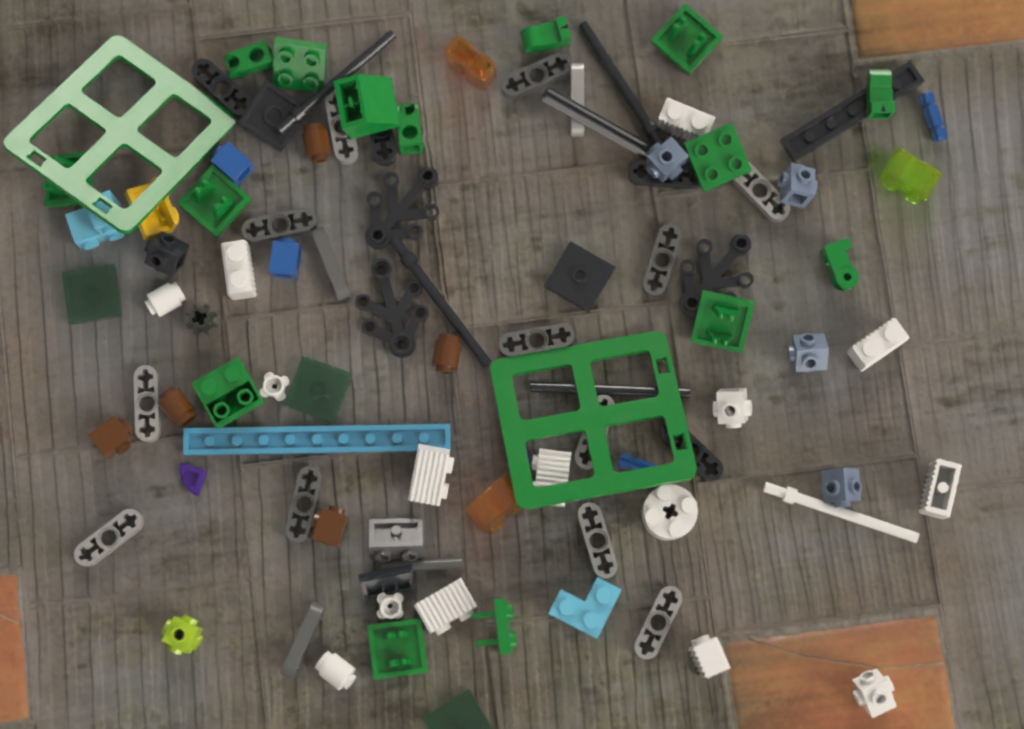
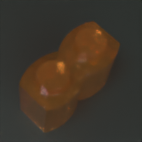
M455 36L444 49L445 60L448 66L455 72L465 75L474 87L486 90L496 78V65L493 60L486 54L476 51L467 39Z
M503 474L464 510L485 534L489 531L495 534L505 525L503 519L509 513L515 516L522 509L515 502L512 481Z

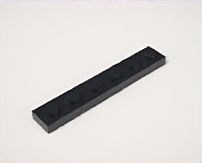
M911 60L891 71L893 101L898 100L925 82ZM866 87L780 140V144L793 163L867 119Z

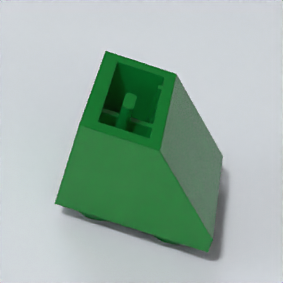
M356 74L333 81L341 127L350 139L401 126L391 77Z
M239 357L191 383L217 430L264 404L252 377Z

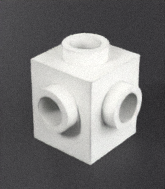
M747 388L719 389L716 392L717 401H713V416L718 417V424H725L726 428L742 427L741 423H746L748 416H752V401L747 400Z
M877 668L865 671L859 677L852 680L856 689L852 693L857 704L862 706L872 718L897 707L892 695V691L895 690L892 681L887 675L883 676Z

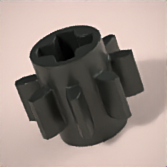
M193 304L194 310L191 313H185L190 320L185 326L187 329L195 327L193 331L195 336H198L200 332L210 336L209 330L212 327H218L213 322V318L218 316L215 311L208 313V304H205L203 308H198ZM200 315L205 317L203 325L198 323Z

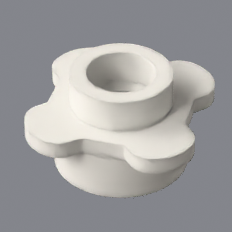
M272 372L266 373L264 375L263 387L260 389L261 396L264 398L273 397L277 401H283L286 397L284 393L286 386L290 383L288 377H280ZM274 384L277 385V388H276V389H273V388H272V386H273Z
M396 592L394 595L380 593L377 596V601L379 602L378 618L400 619L403 616L401 602L404 600L403 595L399 592ZM388 604H392V608H388Z

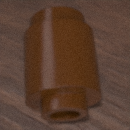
M312 123L304 126L302 138L306 159L312 160L314 164L326 162L327 158L332 155L328 130L324 128L322 123Z
M439 334L438 340H435L431 364L433 367H436V372L451 374L452 370L458 369L461 351L460 337L450 334Z
M171 387L159 396L161 400L158 405L174 425L177 424L179 428L188 425L196 418L194 406L180 388L174 390Z

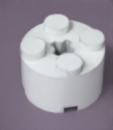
M670 484L662 485L653 490L643 503L641 514L644 526L652 536L660 540L668 541L681 538L695 525L698 515L697 502L690 492L683 487ZM670 506L673 508V513L676 516L667 519L665 518L666 512L663 511V508L667 509Z

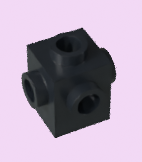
M161 231L155 238L151 237L148 240L144 249L147 252L144 263L172 277L184 265L190 245L171 234Z

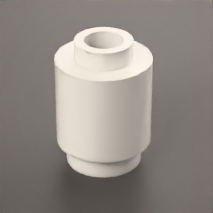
M176 281L172 284L168 282L148 293V300L145 301V304L152 316L157 313L159 317H162L181 306V302L186 300Z
M329 651L321 657L315 666V669L319 671V675L337 690H341L343 687L347 690L357 677L354 675L356 669L338 654H332Z

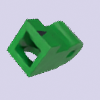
M566 16L557 17L555 21L543 23L539 26H530L520 31L523 48L527 54L571 45V34Z
M266 40L230 52L224 56L230 79H240L249 74L273 70L274 54L272 47Z
M869 69L867 72V120L890 119L895 113V101H893V88L891 87L892 73L890 69Z
M418 103L398 104L397 109L401 125L398 127L401 155L424 153Z
M849 238L825 245L820 250L833 286L842 292L852 289L859 279L858 272L851 266L847 252L852 248Z

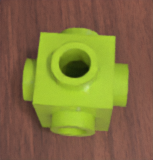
M183 614L182 618L174 616L172 620L168 619L161 632L164 635L161 641L168 644L166 649L180 656L182 652L191 653L193 650L196 651L203 639L201 635L203 628L197 626L198 620L186 614ZM179 629L184 631V637L181 640L176 638Z

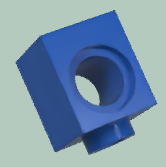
M229 141L224 146L220 145L212 154V164L237 186L255 169L252 162Z
M281 238L280 241H273L269 264V273L272 277L298 280L302 249L296 243V240Z

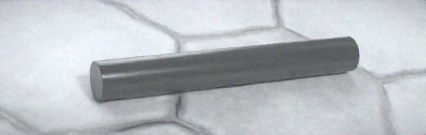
M462 557L381 562V570L412 564L413 571L462 568Z

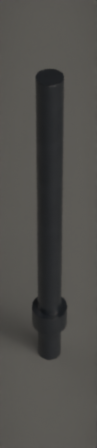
M584 21L579 24V29L643 126L641 129L647 138L650 137L654 145L658 142L662 145L665 141L658 132L660 128L654 120L651 121L588 22Z
M389 30L303 104L292 108L289 111V115L275 126L276 131L282 135L295 123L299 124L307 117L306 114L335 90L333 81L352 76L397 38L395 33Z
M398 236L393 238L389 243L401 257L400 262L406 269H410L482 367L488 366L492 361L417 263L418 258L412 251H408Z
M531 382V392L577 394L575 383ZM595 384L597 395L656 397L658 395L656 386ZM678 387L681 398H690V388Z

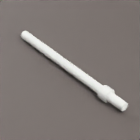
M766 482L763 488V492L780 497L782 501L792 505L795 502L913 543H917L919 533L846 508H835L834 504L823 503L822 500L799 493L798 489L789 486L784 488Z

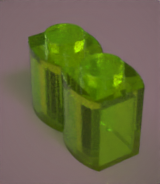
M897 147L878 178L882 181L881 183L885 188L892 191L899 190L905 194L904 197L909 202L924 204L942 173L933 166L920 161L909 152Z

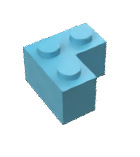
M110 190L101 193L122 208L121 203ZM101 201L95 205L106 214L111 209ZM85 207L65 214L74 242L80 249L90 250L98 247L102 241L108 239L115 241L125 236Z
M598 577L595 579L585 601L561 589L548 615L597 639L622 589Z

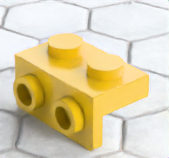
M154 177L149 184L125 191L124 195L129 206L157 177ZM169 195L138 226L144 240L156 237L161 231L167 234L172 233L178 225L179 214L177 209L172 207Z

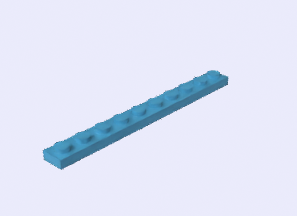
M451 424L221 427L218 430L216 428H183V455L417 452L418 444L450 449L451 452Z

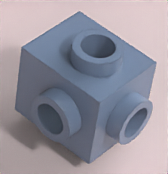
M671 136L662 145L658 142L648 150L645 163L647 165L646 169L654 179L659 178L662 183L668 178L673 180L683 171L681 167L686 164L689 155Z
M791 163L784 172H781L778 178L780 203L805 208L814 198L818 187V182L815 180V169L805 167L802 164Z
M824 333L792 335V346H788L787 354L788 361L793 362L795 372L808 373L828 369L829 347Z
M836 468L821 470L823 503H834L835 508L851 507V502L861 501L862 485L859 469Z

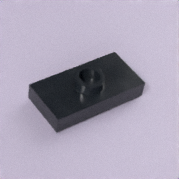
M412 564L358 574L364 600L377 598L380 593L393 595L396 592L403 593L417 590Z

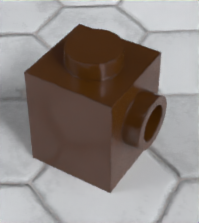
M115 415L88 434L103 456L109 459L116 453L121 455L132 446L130 443L135 440L131 435L134 429L125 418L120 420Z
M330 505L328 510L322 508L320 514L315 513L311 528L315 529L312 539L340 549L350 519L344 515L345 510Z

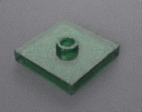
M114 264L62 272L68 322L70 325L123 316L117 271Z
M302 356L284 406L335 424L353 374Z
M470 689L423 717L429 729H493Z

